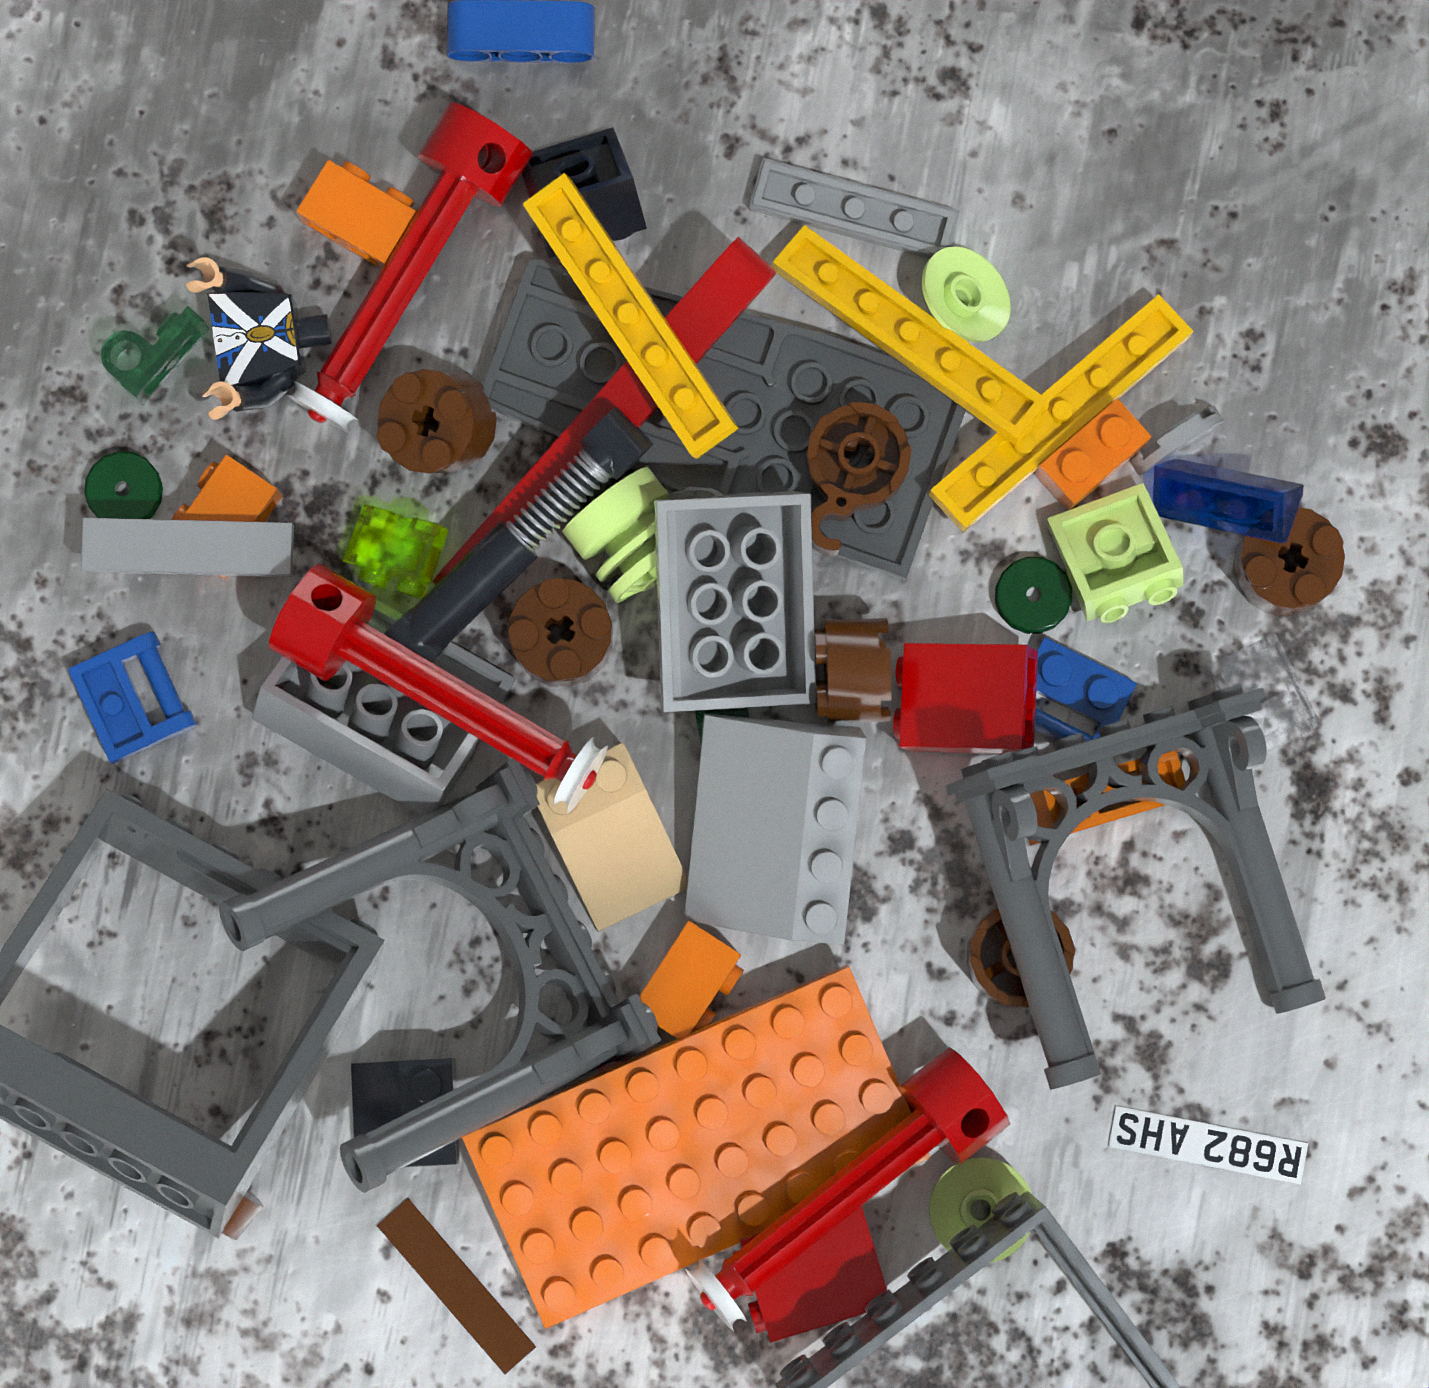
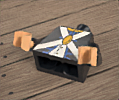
M207 257L198 258L186 265L190 268H198L204 277L203 282L193 280L186 283L189 291L196 293L211 287L215 291L207 293L220 382L212 384L202 393V397L216 396L220 399L222 406L215 407L208 412L211 419L218 420L231 410L239 412L271 407L295 386L293 381H297L298 376L306 373L303 348L332 344L328 315L298 318L297 305L292 294L285 293L281 285L248 271L218 267L212 259Z

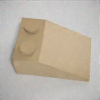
M624 742L608 749L597 773L594 785L586 791L570 813H567L568 806L563 801L553 805L561 781L557 779L543 780L536 784L538 790L537 798L540 802L538 808L598 932L686 890L687 875Z

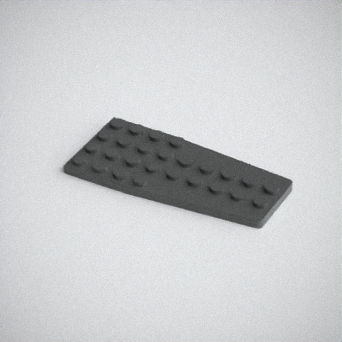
M533 259L528 262L483 382V387L485 388L483 392L489 399L491 410L556 439L627 361L563 265L540 259ZM644 287L664 318L683 298L675 294ZM743 312L696 364L739 429L696 459L690 455L658 407L639 428L654 444L628 471L634 473L648 466L661 485L674 492L688 487L712 488L724 495L783 491L811 494L812 514L813 510L822 503H825L826 500L812 484L806 464L810 434L821 417L825 414L828 415L838 407L847 406L849 403L856 401L877 404L894 414L906 432L908 443L911 447L907 477L897 494L881 506L857 511L846 521L825 520L820 525V531L827 538L840 540L841 549L836 557L906 581L934 502L929 496L930 490L942 480L966 409L894 357L828 334ZM857 445L854 452L847 450L844 452V458L850 459L849 465L854 468H860L862 464L870 465L873 461L872 457L866 456L868 448L863 445Z

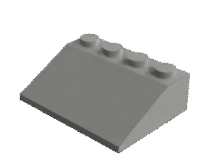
M783 491L654 500L661 711L677 712L816 703L811 494Z
M376 600V605L368 625L384 634L403 614ZM452 642L432 662L503 704L516 680L511 675ZM282 656L261 686L252 719L420 815L443 805L481 742L477 737L347 660L333 677L325 681Z
M704 713L684 920L792 941L844 945L866 737L860 727Z

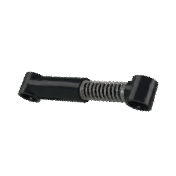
M618 406L613 408L580 441L583 448L582 451H579L578 456H574L575 463L567 462L569 468L566 471L560 469L562 475L560 477L554 476L556 481L553 484L547 482L549 488L546 491L540 489L542 495L540 497L534 495L536 501L533 504L527 502L529 508L527 510L521 508L523 514L520 517L514 515L516 521L513 524L510 521L506 523L501 520L428 594L401 616L384 635L431 663L434 662L449 646L448 644L538 558L534 548H540L539 541L547 542L546 534L553 535V527L560 529L559 522H567L566 515H573V508L580 509L579 502H587L586 495L593 496V488L600 489L599 483H606L608 478L611 477L618 480L654 443Z

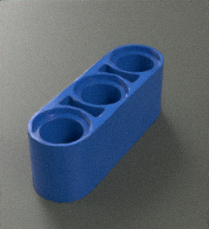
M458 0L448 3L446 56L450 59L464 62L583 63L594 59L595 7L592 4L580 1Z

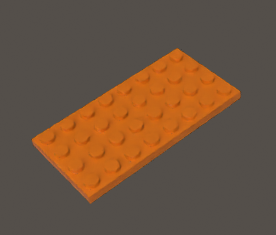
M846 964L691 1032V1034L685 1037L675 1039L527 1104L462 1137L543 1326L547 1329L696 1263L698 1259H705L740 1243L739 1239L763 1232L912 1113L906 1100L898 1090L900 1085L850 966ZM927 1153L924 1157H922L913 1165H916L922 1161L929 1159V1153Z

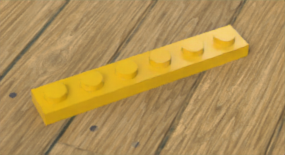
M563 173L525 201L523 206L690 455L696 459L738 430L739 427L570 177Z
M806 225L798 231L773 260L772 265L778 271L777 274L1015 446L1021 442L1048 409L1049 400L955 332L944 328L930 314Z
M1158 294L1041 394L1049 400V407L1017 446L999 433H996L930 490L929 496L964 533L1033 474L1042 462L1115 399H1120L1191 337L1193 330Z

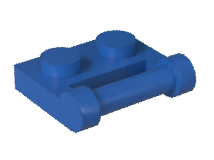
M155 631L140 635L68 669L111 764L118 763L169 738L186 733L197 726L192 712L185 711L157 650L161 647ZM136 658H139L166 717L165 721L154 726L124 664Z
M1044 637L1037 650L1036 693L1097 723L1098 726L1093 736L1036 708L1035 731L1055 741L1078 733H1083L1085 742L1101 738L1098 728L1119 721L1137 683Z

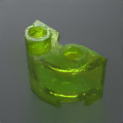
M363 504L342 561L361 569L358 579L365 583L387 589L389 582L392 581L398 583L397 591L421 600L429 590L444 550L449 530L437 523L415 517L410 519L390 510Z

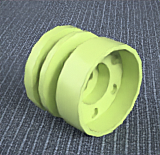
M648 466L628 475L602 493L580 511L562 531L584 560L597 556L604 551L609 554L610 557L603 563L595 575L600 582H605L621 572L623 573L608 590L617 603L657 585L654 500L667 499L669 494Z

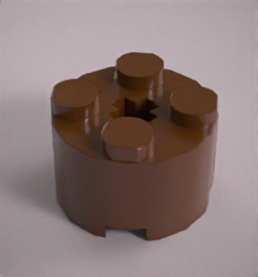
M433 369L406 372L395 378L380 403L376 437L381 449L388 452L394 461L409 471L427 474L454 473L467 468L473 462L480 461L485 457L495 438L496 412L491 411L489 399L483 392L485 389L483 385L466 373ZM435 419L440 421L438 430L435 425Z
M1295 506L1279 507L1267 512L1246 530L1235 549L1233 571L1234 574L1236 573L1238 584L1250 604L1267 614L1285 617L1292 616L1296 613L1308 611L1333 592L1343 574L1345 561L1344 541L1339 530L1328 519L1312 509ZM1287 551L1295 555L1294 560L1299 563V567L1296 566L1291 572L1285 571L1283 569L1285 561L1278 557V553L1281 555Z
M552 578L533 585L517 600L509 617L508 639L518 664L532 679L550 687H570L591 680L604 668L613 649V625L605 602L590 587L573 579ZM565 622L572 625L569 629L574 637L570 642L561 639L555 645L549 641L553 637L551 631H549L552 625L562 626Z
M887 618L824 620V628L814 629L816 664H824V680H816L815 709L818 717L826 716L827 724L891 721L889 707H881V701H892L890 648H886V640H879V633H888L889 631Z
M997 908L976 925L967 944L966 964L972 982L987 999L1003 1007L1029 1008L1017 966L1012 967L1007 959L1012 954V950L999 909ZM1050 911L1069 974H1071L1075 946L1069 928L1054 912Z

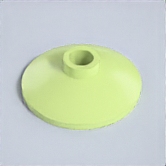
M947 247L930 257L922 274V290L925 301L935 319L944 328L952 330L966 341L985 342L999 335L1009 321L1011 303L1005 282L995 267L980 254L963 247Z
M978 1157L967 1159L960 1165L955 1164L939 1178L930 1197L929 1217L933 1232L943 1247L949 1251L952 1248L949 1242L956 1234L973 1224L979 1228L994 1216L992 1210L995 1209L994 1206L999 1201L1014 1192H1017L1019 1196L1026 1191L1031 1193L1030 1188L1024 1178L1014 1168L996 1159ZM980 1199L987 1201L990 1206V1213L983 1220H977L971 1214V1205ZM1029 1233L990 1263L1005 1259L1016 1252L1026 1241Z

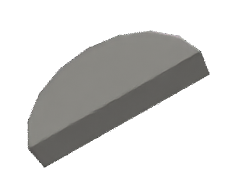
M1209 405L1197 414L1195 412L1159 435L1154 443L1143 450H1139L1131 458L1130 463L1139 477H1141L1225 421L1215 406Z

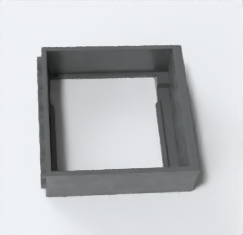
M106 788L0 951V1006L106 843L217 904L240 893L246 896L251 895L283 879L267 869H259L257 871L239 861L236 853L224 845L212 844L211 846L193 836L190 828L182 822L171 818L164 820L147 811L142 806L143 803L136 797L125 793L118 795ZM332 909L276 934L279 938L333 966L337 971L232 1145L221 1141L61 1052L52 1053L1 1024L0 1119L219 1239L374 979L385 940L380 938L376 930L369 924L358 919H351L349 921L334 913Z
M1028 1191L1020 1196L1017 1192L1011 1193L994 1206L995 1209L992 1210L994 1214L992 1218L979 1228L973 1224L956 1234L949 1242L952 1248L936 1261L933 1257H929L917 1264L907 1274L910 1281L894 1293L888 1289L874 1297L865 1306L866 1315L851 1326L848 1322H844L831 1330L822 1340L825 1345L810 1358L803 1354L792 1360L781 1370L780 1375L782 1379L775 1384L777 1388L829 1387L1031 1230H1034L1152 1388H1181L1047 1207Z

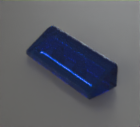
M1172 459L1154 466L1153 504L1159 517L1278 543L1287 542L1303 497V484L1182 459Z

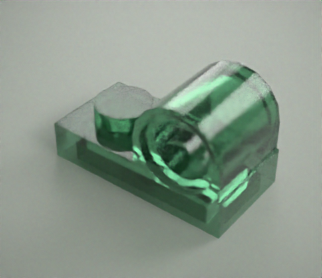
M187 306L180 315L174 312L165 319L157 330L156 335L159 339L154 345H151L141 335L133 331L122 330L113 333L105 340L102 346L100 356L102 364L114 380L143 406L210 328L202 317ZM129 348L139 349L141 351V360L135 368L127 371L118 369L117 358L121 352Z

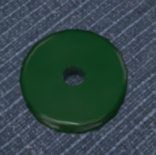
M117 451L104 455L93 464L85 480L84 494L89 509L97 518L150 519L155 515L162 502L163 485L159 472L148 459L134 452ZM121 484H128L130 486V492L126 496H119L117 493V489Z
M1027 556L1012 562L1002 572L995 587V604L1000 617L1011 628L1025 634H1041L1054 629L1066 617L1072 604V586L1066 572L1057 563L1044 557ZM1029 589L1038 590L1040 600L1036 602L1030 601L1026 596Z

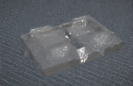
M1275 632L1207 666L1218 690L1241 684L1245 693L1262 687L1266 690L1284 681L1288 689L1287 691L1261 703L1263 710L1247 715L1259 724L1265 737L1267 753L1322 725Z

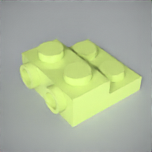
M1144 483L1047 518L1048 529L1065 564L1072 590L1087 622L1099 618L1102 623L1115 622L1128 613V606L1144 600H1148L1151 605L1163 604L1177 594V588L1183 586V566Z

